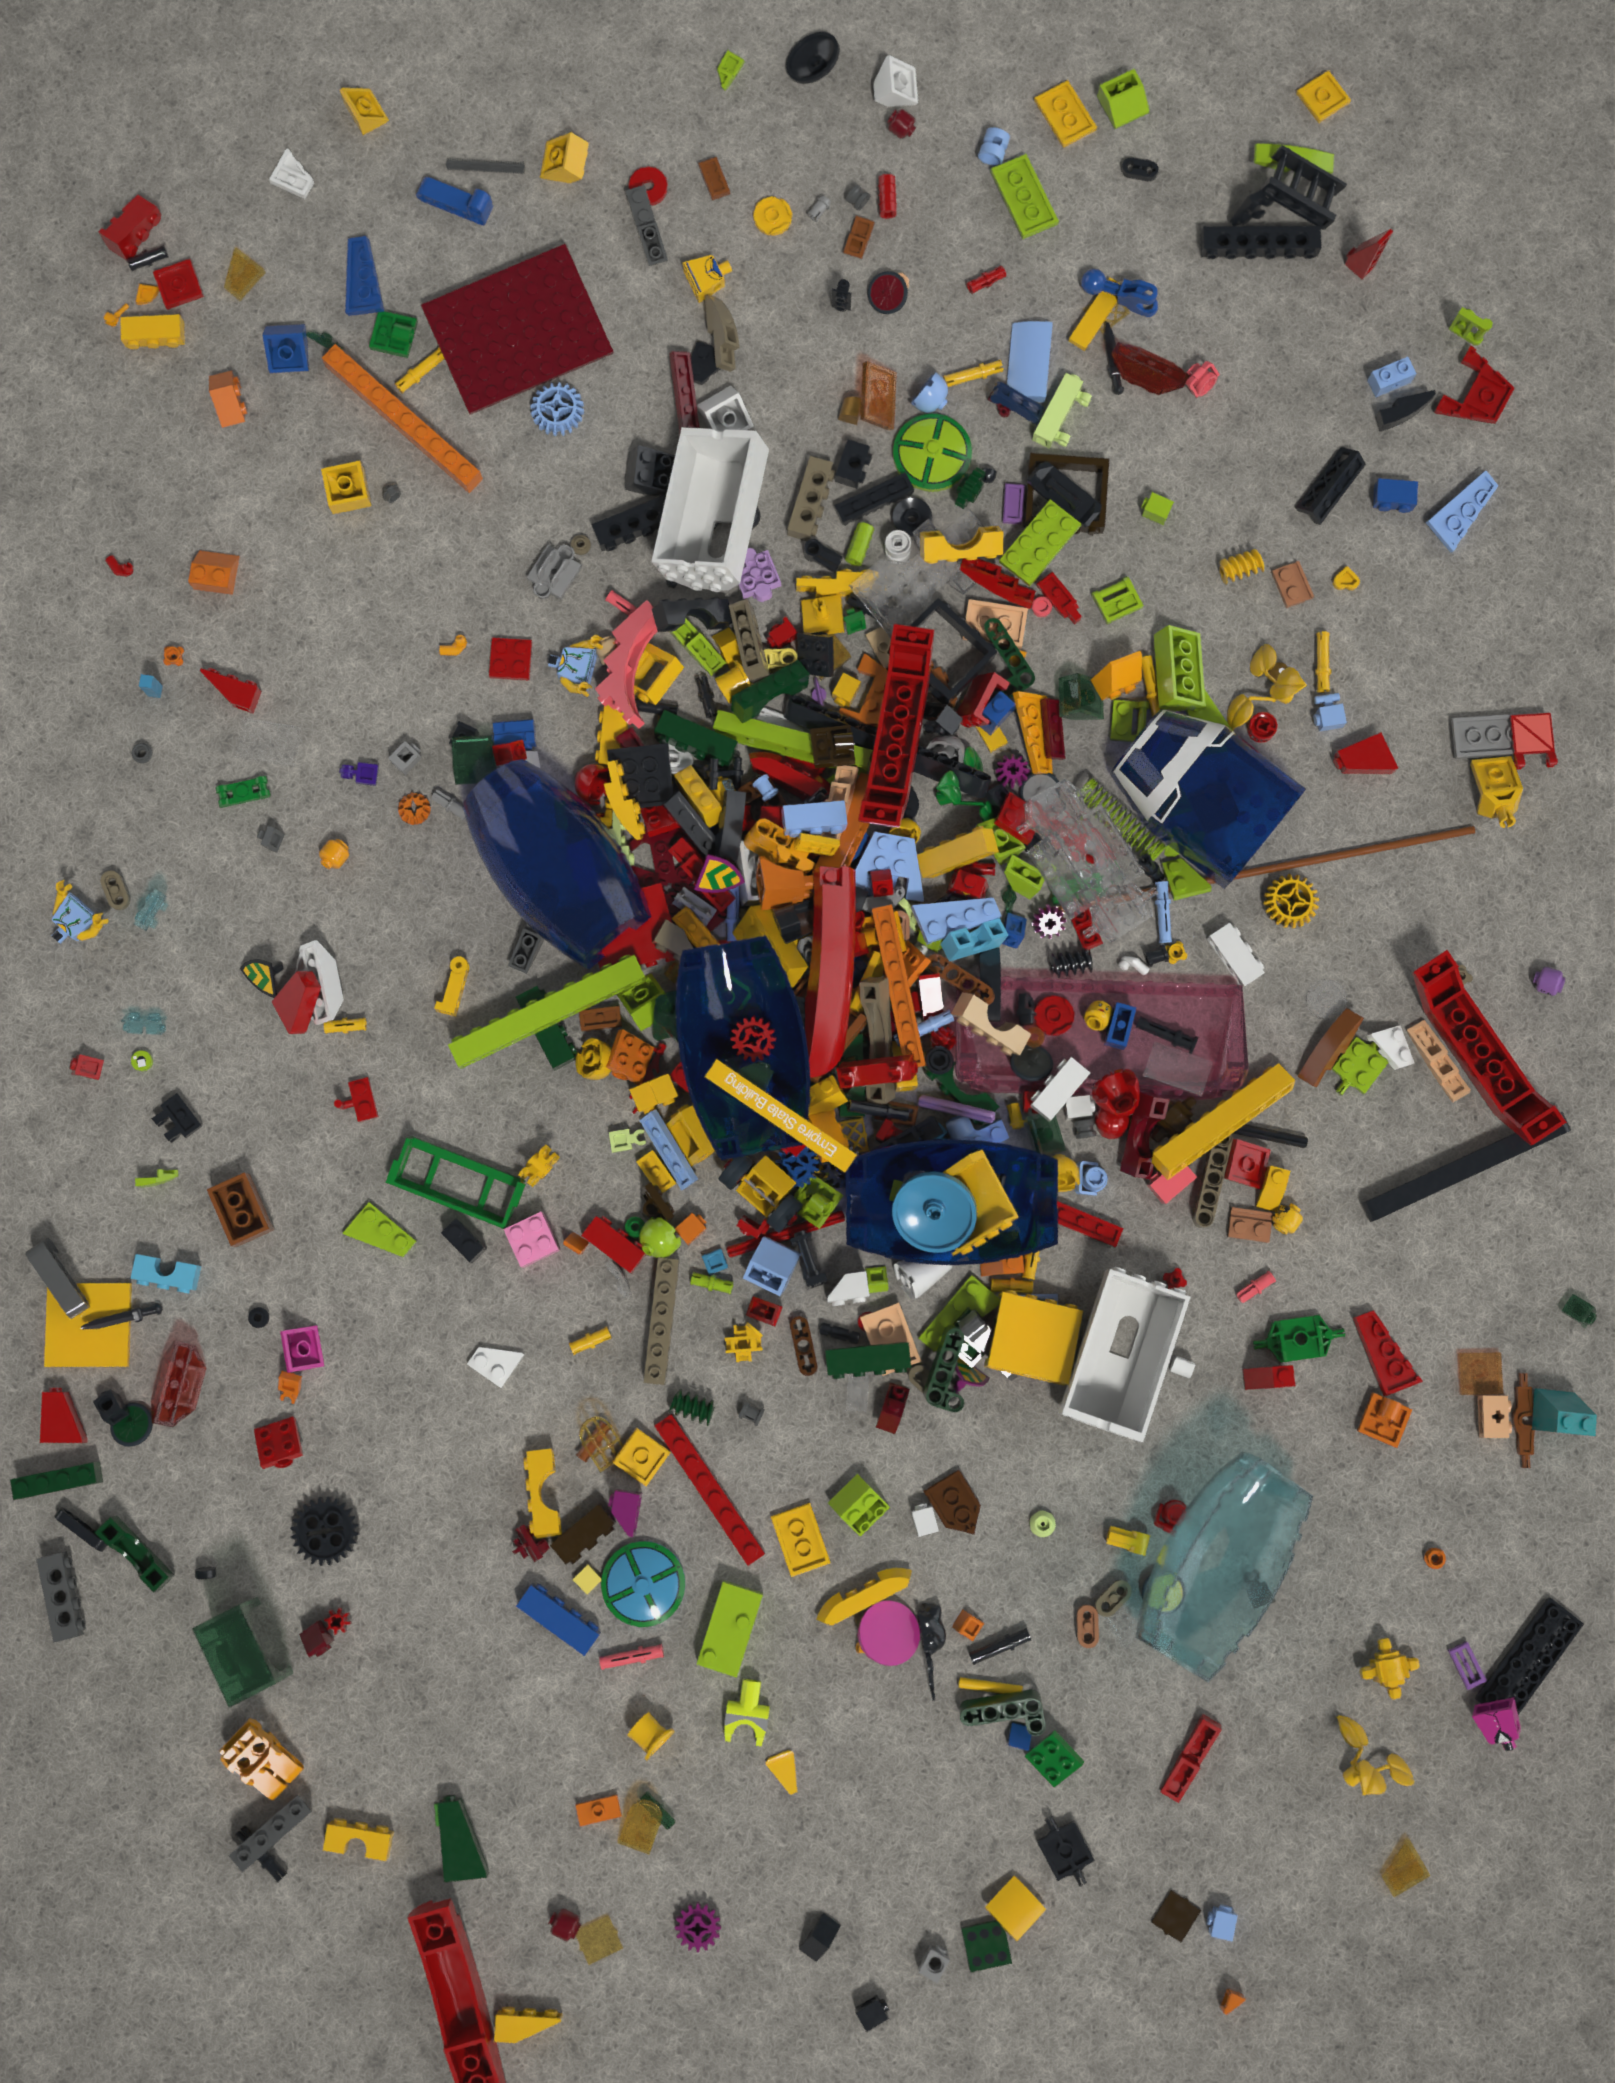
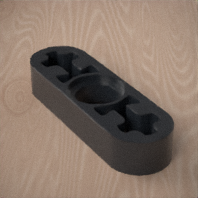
M60 1507L54 1515L57 1521L94 1549L103 1552L108 1546L95 1533L94 1529L69 1510Z

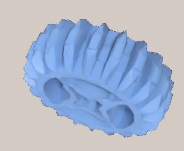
M559 382L557 387H554L553 383L550 384L548 389L546 386H543L544 392L537 390L538 397H533L532 399L534 404H531V410H533L531 416L535 418L534 423L539 425L541 431L545 429L548 435L553 431V435L556 437L559 431L564 436L565 430L572 433V426L578 428L577 422H582L583 420L581 415H584V409L582 408L584 404L583 401H580V394H576L574 388L570 389L568 384L562 388V384ZM562 397L568 399L573 406L563 403ZM542 412L546 413L547 415H551L553 417V421L546 419L542 415ZM569 416V417L566 418L565 420H562V421H561V419H562L563 417Z

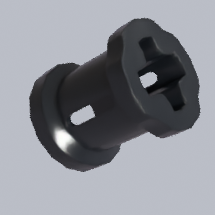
M1161 944L1159 948L1143 951L1149 968L1153 967V964L1169 961L1168 952L1164 944Z

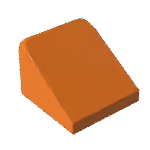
M574 1232L563 1242V1245L579 1255L583 1254L589 1244V1241Z
M962 1609L952 1628L974 1641L984 1623Z
M1228 1988L1221 2002L1220 2009L1227 2015L1242 2004L1246 1998L1243 1994Z

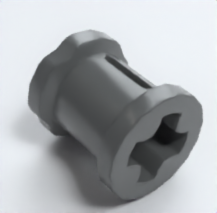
M746 1401L739 1414V1418H745L753 1422L755 1426H758L765 1409L762 1408L760 1410Z

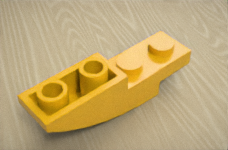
M843 569L837 571L836 579L829 576H823L821 579L801 576V578L796 579V592H816V598L841 594V597H846L852 592L858 593L876 583L877 573L871 570L853 572L850 569Z
M618 760L607 762L611 782L605 783L604 787L610 805L625 829L636 840L642 839L643 834H645L644 823L639 821L638 814H641L639 802H635V798L626 799L629 793L626 783L623 784L621 777L624 775L622 763L619 764Z

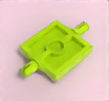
M1355 1037L1349 1044L1345 1054L1343 1053L1336 1061L1331 1070L1342 1080V1083L1335 1090L1337 1093L1339 1092L1340 1095H1343L1350 1086L1365 1094L1386 1067L1388 1060L1377 1051L1379 1047L1374 1041L1369 1045Z

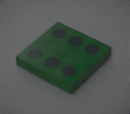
M997 1920L961 1927L970 1973L1012 1964L1006 1931Z

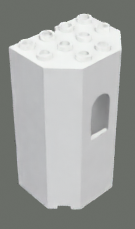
M681 428L651 561L666 580L682 584L696 591L709 589L713 592L728 591L740 584L769 448L757 431L724 429V432H718L714 429ZM715 522L732 523L725 553L719 558H712L709 555V548Z
M1114 1267L1104 1272L1071 1372L1070 1382L1066 1387L1058 1414L1069 1416L1071 1419L1138 1442H1143L1190 1296L1185 1295L1186 1291L1178 1288H1171L1170 1290L1165 1288L1166 1284L1158 1281L1146 1282V1277L1138 1274H1131L1130 1276L1125 1274L1126 1270ZM1125 1316L1134 1317L1139 1325L1129 1359L1109 1352L1119 1321Z

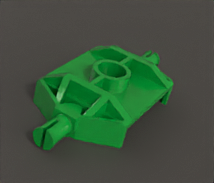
M1320 1315L1272 1321L1267 1338L1265 1340L1253 1341V1345L1261 1344L1254 1346L1255 1350L1261 1348L1269 1349L1279 1363L1325 1357L1331 1340L1345 1337V1333L1337 1334L1345 1332L1344 1328L1329 1329ZM1298 1333H1303L1306 1337V1341L1302 1345L1297 1344L1295 1341Z

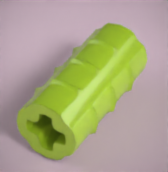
M864 522L857 524L849 549H847L848 552L845 557L847 563L854 566H862L875 529L870 524Z

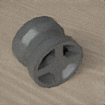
M856 185L848 193L846 201L853 203L854 208L859 211L869 201L870 194L863 192L862 187Z
M1094 1119L1074 1122V1127L1077 1128L1076 1139L1097 1136L1096 1131L1093 1129Z

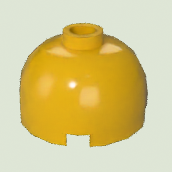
M595 1038L588 1039L581 1046L583 1047L581 1054L577 1053L576 1071L582 1077L589 1080L604 1079L612 1071L606 1067L612 1048L601 1040Z
M1056 1154L1046 1159L1041 1165L1039 1185L1042 1188L1046 1189L1047 1186L1051 1187L1053 1192H1067L1074 1190L1076 1184L1079 1186V1167L1071 1158L1063 1154Z

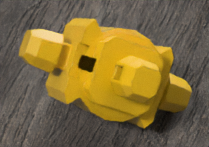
M1389 1638L1378 1639V1650H1381V1652L1374 1653L1375 1659H1369L1370 1666L1362 1667L1359 1670L1362 1679H1373V1681L1380 1683V1686L1388 1687L1389 1697L1391 1699H1398L1402 1695L1401 1687H1398V1685L1405 1684L1404 1678H1410L1409 1671L1417 1670L1420 1667L1419 1660L1414 1657L1406 1658L1405 1655L1399 1654V1651L1391 1650L1392 1645Z

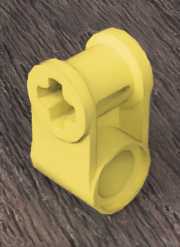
M791 648L764 649L769 673H775L798 660L797 653ZM787 656L794 658L791 663L783 661Z

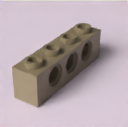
M810 456L788 525L787 536L805 541L810 540L812 536L816 537L819 526L816 525L818 518H822L824 511L822 502L823 499L827 500L830 488H827L829 481L833 482L836 470H833V462ZM821 479L823 482L821 484H815L813 483V480ZM809 497H815L817 501L811 503L808 502L807 499ZM804 515H809L811 520L804 521L801 518Z
M748 599L729 605L744 672L750 682L754 683L766 678L770 673L755 611Z

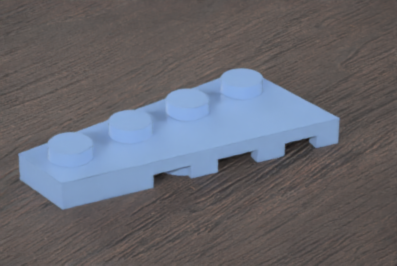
M1487 471L1480 474L1426 522L1451 553L1454 552L1470 525L1478 517L1481 509L1499 486Z
M994 898L912 905L911 907L926 944L946 938L949 932L963 928L969 930L982 925L984 922L1001 917Z

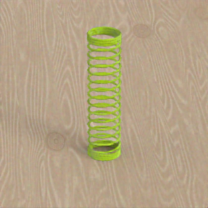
M1091 778L1076 794L1077 799L1081 800L1085 796L1083 804L1091 800L1087 808H1091L1093 805H1095L1092 809V812H1096L1097 810H1099V812L1097 813V817H1100L1104 814V816L1102 817V821H1105L1109 818L1106 826H1109L1114 822V824L1111 827V830H1114L1120 825V827L1116 831V834H1120L1123 830H1125L1121 835V839L1129 835L1125 843H1129L1131 840H1133V842L1130 845V848L1134 847L1139 843V845L1135 849V852H1138L1144 847V849L1140 853V856L1146 854L1150 850L1148 854L1154 861L1167 847V845H1165L1164 842H1162L1154 850V848L1160 842L1159 839L1148 850L1145 851V849L1156 837V835H1153L1145 844H1143L1140 847L1143 841L1151 833V830H1149L1141 839H1139L1134 844L1137 838L1145 830L1146 826H1144L1138 833H1136L1129 840V838L1132 836L1135 830L1140 826L1141 822H1139L1126 835H1124L1126 831L1130 828V826L1134 823V821L1137 819L1135 817L1122 830H1120L1124 823L1132 815V813L1128 814L1118 825H1116V823L1119 821L1122 815L1127 811V808H1125L1115 819H1113L1110 822L1113 816L1121 808L1122 804H1120L1111 814H1109L1105 818V816L1115 805L1117 800H1115L1107 809H1105L1100 814L1102 809L1110 801L1113 795H1111L1103 804H1101L1097 809H1095L1097 805L1100 803V801L1104 798V796L1108 793V791H1106L1100 798H1098L1093 804H1091L1094 798L1103 789L1102 786L1088 800H1086L1089 794L1098 785V782L1095 781L1094 778Z

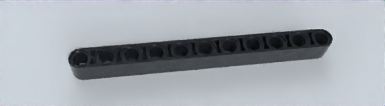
M789 696L783 715L785 719L808 729L850 725L854 745L874 750L877 728L802 697ZM918 745L913 772L939 782L946 772L953 771L959 780L961 792L977 798L985 797L991 781L989 774Z
M1560 1112V1114L1562 1115V1117H1563V1118L1565 1119V1121L1567 1122V1120H1566V1118H1565L1563 1112ZM1567 1122L1532 1146L1518 1134L1514 1133L1363 1202L1362 1206L1369 1221H1376L1571 1131V1128Z

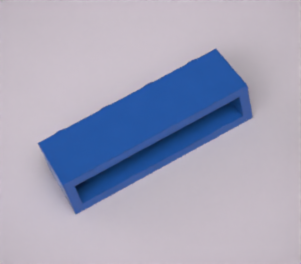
M532 1584L516 1607L585 1656L601 1634L598 1631L599 1627L590 1620L587 1623L581 1619L582 1614L574 1608L571 1610L563 1606L565 1602L559 1597L554 1596L552 1598L547 1594L548 1590L541 1584Z

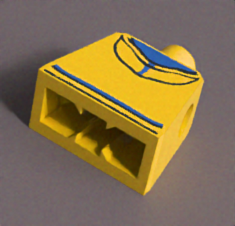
M713 255L682 263L683 272L698 303L705 300L706 295L711 296L725 286L723 275L732 272L728 260L717 264Z

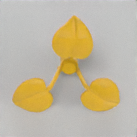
M1264 644L1254 654L1250 663V671L1256 677L1265 674L1274 683L1270 688L1271 697L1249 696L1247 698L1244 694H1240L1234 698L1227 712V722L1232 730L1249 720L1254 709L1252 700L1271 701L1273 703L1278 700L1288 704L1292 701L1294 694L1307 686L1299 672L1293 667L1284 669L1279 674L1277 680L1268 673V670L1275 666L1277 658L1274 648L1269 644Z
M1341 1715L1336 1717L1344 1740L1353 1748H1358L1354 1759L1350 1761L1351 1767L1343 1772V1778L1348 1785L1354 1787L1360 1783L1363 1795L1382 1794L1386 1791V1783L1380 1771L1385 1769L1390 1770L1392 1779L1403 1786H1411L1415 1783L1409 1766L1396 1754L1388 1755V1764L1376 1769L1366 1760H1361L1357 1763L1363 1752V1746L1368 1745L1367 1735L1364 1729L1353 1719Z

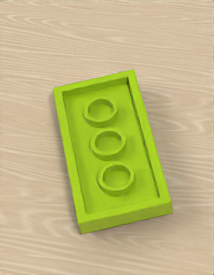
M1027 154L991 168L990 173L1022 239L1058 225L1059 220Z
M1050 499L1000 558L999 563L1030 587L1081 527V523Z

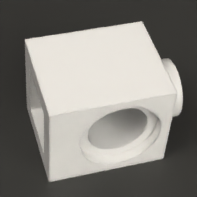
M1090 1095L1070 1097L1064 1104L1066 1120L1092 1116V1112H1095L1094 1100H1090Z
M927 1503L916 1505L915 1510L911 1512L918 1537L939 1532L933 1507L927 1506Z

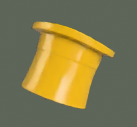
M737 660L734 661V668L714 678L719 690L729 704L732 703L733 695L753 685L745 674L742 665Z
M647 1712L635 1723L627 1736L647 1753L645 1760L648 1761L675 1731L673 1728L665 1729L655 1720L650 1712Z

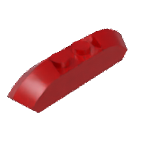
M769 752L748 754L754 772L760 775L767 774L772 781L805 798L814 794L820 787L825 788L828 791L827 794L830 793L831 784L819 775L812 779L813 776L805 771L798 772L790 763H781L782 756Z

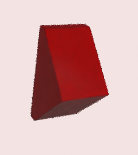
M753 1296L746 1316L776 1327L783 1307Z

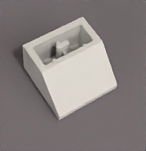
M866 1271L845 1274L828 1296L827 1303H832V1306L845 1305L847 1300H852L853 1304L865 1302V1298L869 1297Z

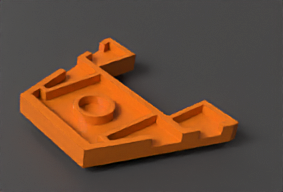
M864 654L857 670L859 673L874 677V681L861 711L857 713L840 708L838 713L872 727H878L888 670L867 654Z

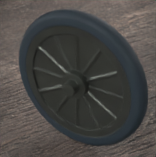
M1026 1045L1021 1055L1012 1054L1010 1059L1012 1071L1019 1078L1026 1081H1039L1046 1078L1052 1072L1054 1065L1050 1053L1036 1045Z

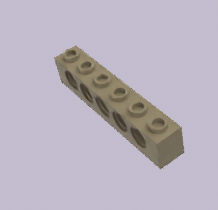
M658 1257L643 1383L666 1385L680 1260Z

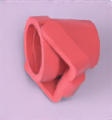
M1205 361L1202 365L1196 363L1185 374L1186 385L1192 394L1198 398L1211 390L1220 374L1209 361Z

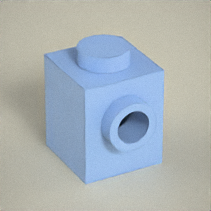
M1220 1904V1907L1213 1906L1212 1912L1209 1911L1207 1925H1209L1208 1933L1211 1937L1233 1942L1238 1915L1235 1911H1232V1907Z

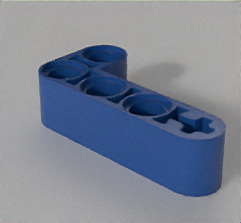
M430 177L423 178L416 193V197L420 201L482 226L486 224L493 209L491 197L485 191L475 189L472 195Z

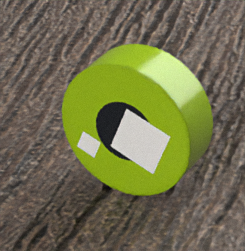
M140 1050L132 1055L131 1064L134 1069L144 1072L152 1067L153 1057L150 1053Z

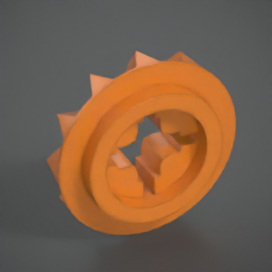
M411 792V794L404 796L399 802V815L408 824H421L430 815V803L420 793ZM412 801H414L416 806H420L419 809H416V816H414L411 810H408L412 807Z

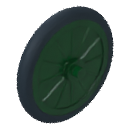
M139 1403L125 1404L130 1414L114 1426L110 1425L113 1439L122 1446H137L144 1442L152 1431V1414L147 1407Z

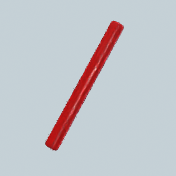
M843 1211L831 1213L820 1229L844 1222L845 1216ZM806 1221L785 1228L781 1232L775 1231L763 1236L776 1242H781L794 1238V1233L806 1230V1233L819 1229ZM763 1236L728 1246L726 1248L728 1256L731 1258L756 1250Z

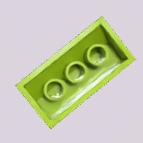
M1168 625L1154 634L1159 708L1174 712L1206 707L1200 633Z

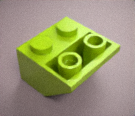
M1135 69L1099 86L1097 98L1114 129L1149 114L1150 110L1144 85Z
M858 1473L828 1502L831 1508L860 1537L890 1508Z

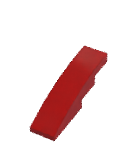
M962 559L959 570L974 582L1012 603L1031 609L1036 591L1019 586L1018 578L1001 573L1002 566L980 559Z
M683 835L668 851L682 865L681 868L692 878L693 884L696 885L705 859ZM730 890L718 893L702 892L720 912L724 911L736 899Z

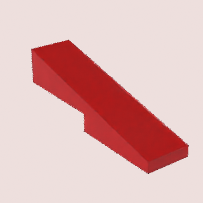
M1202 1714L1160 1790L1162 1794L1177 1803L1181 1801L1200 1770L1202 1761L1222 1731L1221 1724Z

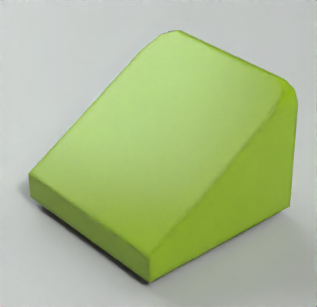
M886 1266L865 1268L869 1293L889 1291Z

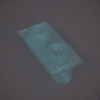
M130 1012L121 1019V1022H126L123 1024V1031L142 1034L143 1027H146V1034L161 1035V1033L166 1031V1026L162 1025V1023L167 1019V1016H160L159 1013H150L146 1016L140 1015L138 1012Z

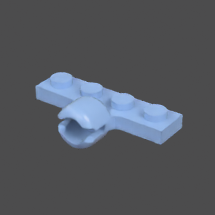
M955 1116L946 1122V1128L951 1141L926 1154L934 1172H939L962 1160L961 1152L974 1141L979 1142L986 1148H990L1009 1139V1136L1001 1119L974 1129L969 1118Z

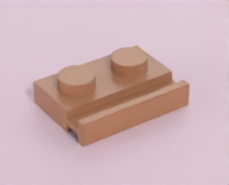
M1299 561L1271 572L1286 609L1314 598Z
M1231 1207L1227 1237L1264 1243L1270 1242L1273 1213Z

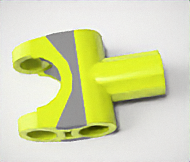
M743 1679L740 1701L728 1700L725 1716L726 1742H731V1736L737 1726L747 1724L755 1731V1737H757L756 1746H762L767 1729L770 1706L758 1704L761 1681Z

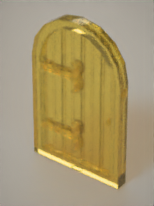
M638 1800L631 1805L627 1812L618 1844L650 1855L662 1820V1813L657 1804L650 1800Z

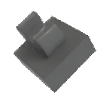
M268 826L266 832L259 830L257 838L262 839V846L277 853L285 834L276 828Z

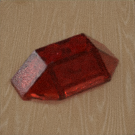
M1118 342L1111 354L1122 379L1156 395L1183 388L1190 374L1184 372L1175 363L1138 346L1124 345Z
M174 1340L163 1356L151 1397L153 1424L174 1427L178 1422L196 1410L206 1367L195 1345Z

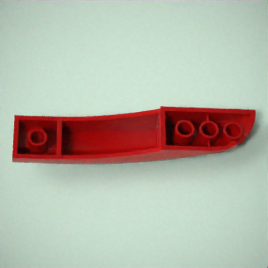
M819 866L814 870L813 941L807 996L805 997V1078L819 1077L831 1071L840 1061L845 1049L853 984L856 926V870L851 867L841 866L840 868Z
M451 1898L433 1903L432 1900L425 1902L413 1909L407 1919L427 1976L444 2045L443 2050L455 2083H506L497 2042H494L495 2033L481 1980L460 1915L456 1914Z

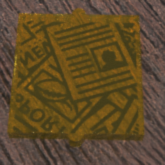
M609 1915L578 1930L576 1937L580 1944L579 1949L583 1951L588 1965L623 1949L617 1935L618 1930L614 1928Z

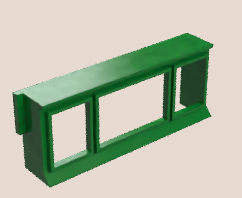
M414 1136L406 1138L399 1159L393 1160L385 1182L503 1229L509 1226L514 1209L518 1207L526 1186V1180ZM413 1147L435 1156L424 1186L402 1177ZM441 1158L488 1176L477 1206L430 1188ZM494 1179L515 1187L505 1217L484 1210Z

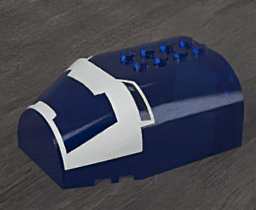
M1160 709L1148 722L1110 772L1111 777L1123 795L1125 794L1131 803L1133 810L1141 818L1143 825L1223 889L1233 881L1306 790L1304 786L1226 725Z

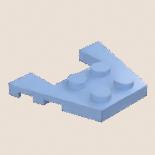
M873 832L862 853L861 859L855 867L856 886L865 890L868 872L891 869L892 876L907 878L904 898L906 900L924 902L915 839Z

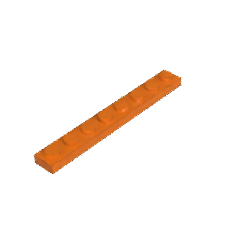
M893 905L873 908L872 913L885 975L889 980V994L902 1055L913 1054V1059L917 1061L918 1068L926 1066Z

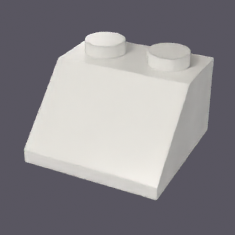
M731 385L697 405L709 429L724 432V429L748 430L754 426L739 392Z

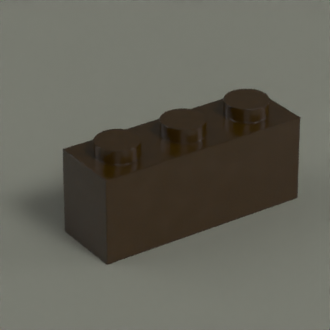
M600 1503L550 1546L565 1565L569 1562L573 1565L582 1557L580 1553L585 1548L590 1551L598 1544L597 1538L602 1534L606 1537L615 1530L613 1525L616 1522Z

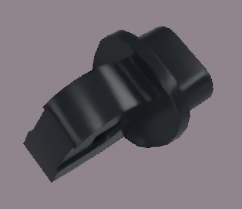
M1027 993L1019 994L1018 1010H1016V1017H1019V1026L1033 1025L1034 1017L1037 1016V1013L1033 1011L1034 1000Z

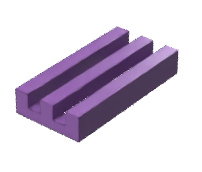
M1467 1641L1447 1650L1467 1690L1487 1681ZM1464 1648L1480 1678L1476 1680L1462 1652ZM1456 1652H1458L1472 1683H1469L1455 1654Z

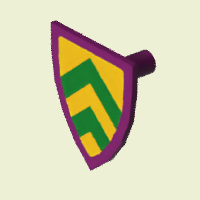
M707 854L694 890L709 893L725 892L745 883L740 871L726 859Z
M960 1357L958 1358L955 1371L959 1379L953 1386L955 1390L960 1391L966 1384L980 1387L988 1383L990 1378L975 1366L971 1368Z

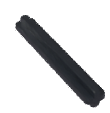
M1248 1124L1243 1125L1234 1132V1134L1305 1148L1308 1144V1138L1305 1136Z

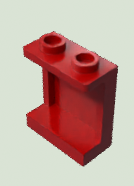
M995 672L978 675L972 681L957 711V714L963 718L960 724L966 728L988 725L990 720L982 716V713L992 693L1007 690L1010 682Z

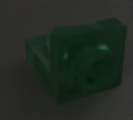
M1572 1294L1561 1310L1563 1314L1580 1323L1581 1327L1585 1329L1588 1324L1592 1325L1597 1318L1595 1306Z

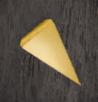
M786 1750L769 1757L766 1761L767 1767L790 1795L796 1793L797 1782L793 1751Z

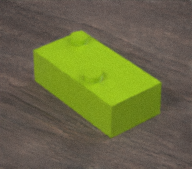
M723 1580L696 1665L737 1678L763 1597L762 1592Z

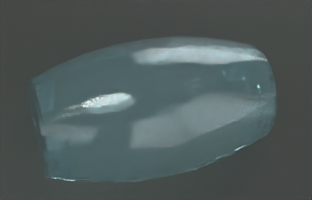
M1243 1451L1224 1465L1202 1487L1171 1530L1157 1557L1147 1583L1135 1636L1142 1643L1206 1682H1209L1226 1665L1224 1660L1231 1652L1237 1653L1240 1649L1237 1645L1244 1636L1248 1638L1273 1601L1295 1556L1292 1550L1296 1540L1300 1541L1302 1538V1534L1299 1531L1302 1522H1307L1313 1500L1312 1494L1292 1480L1283 1477L1281 1472L1267 1462Z

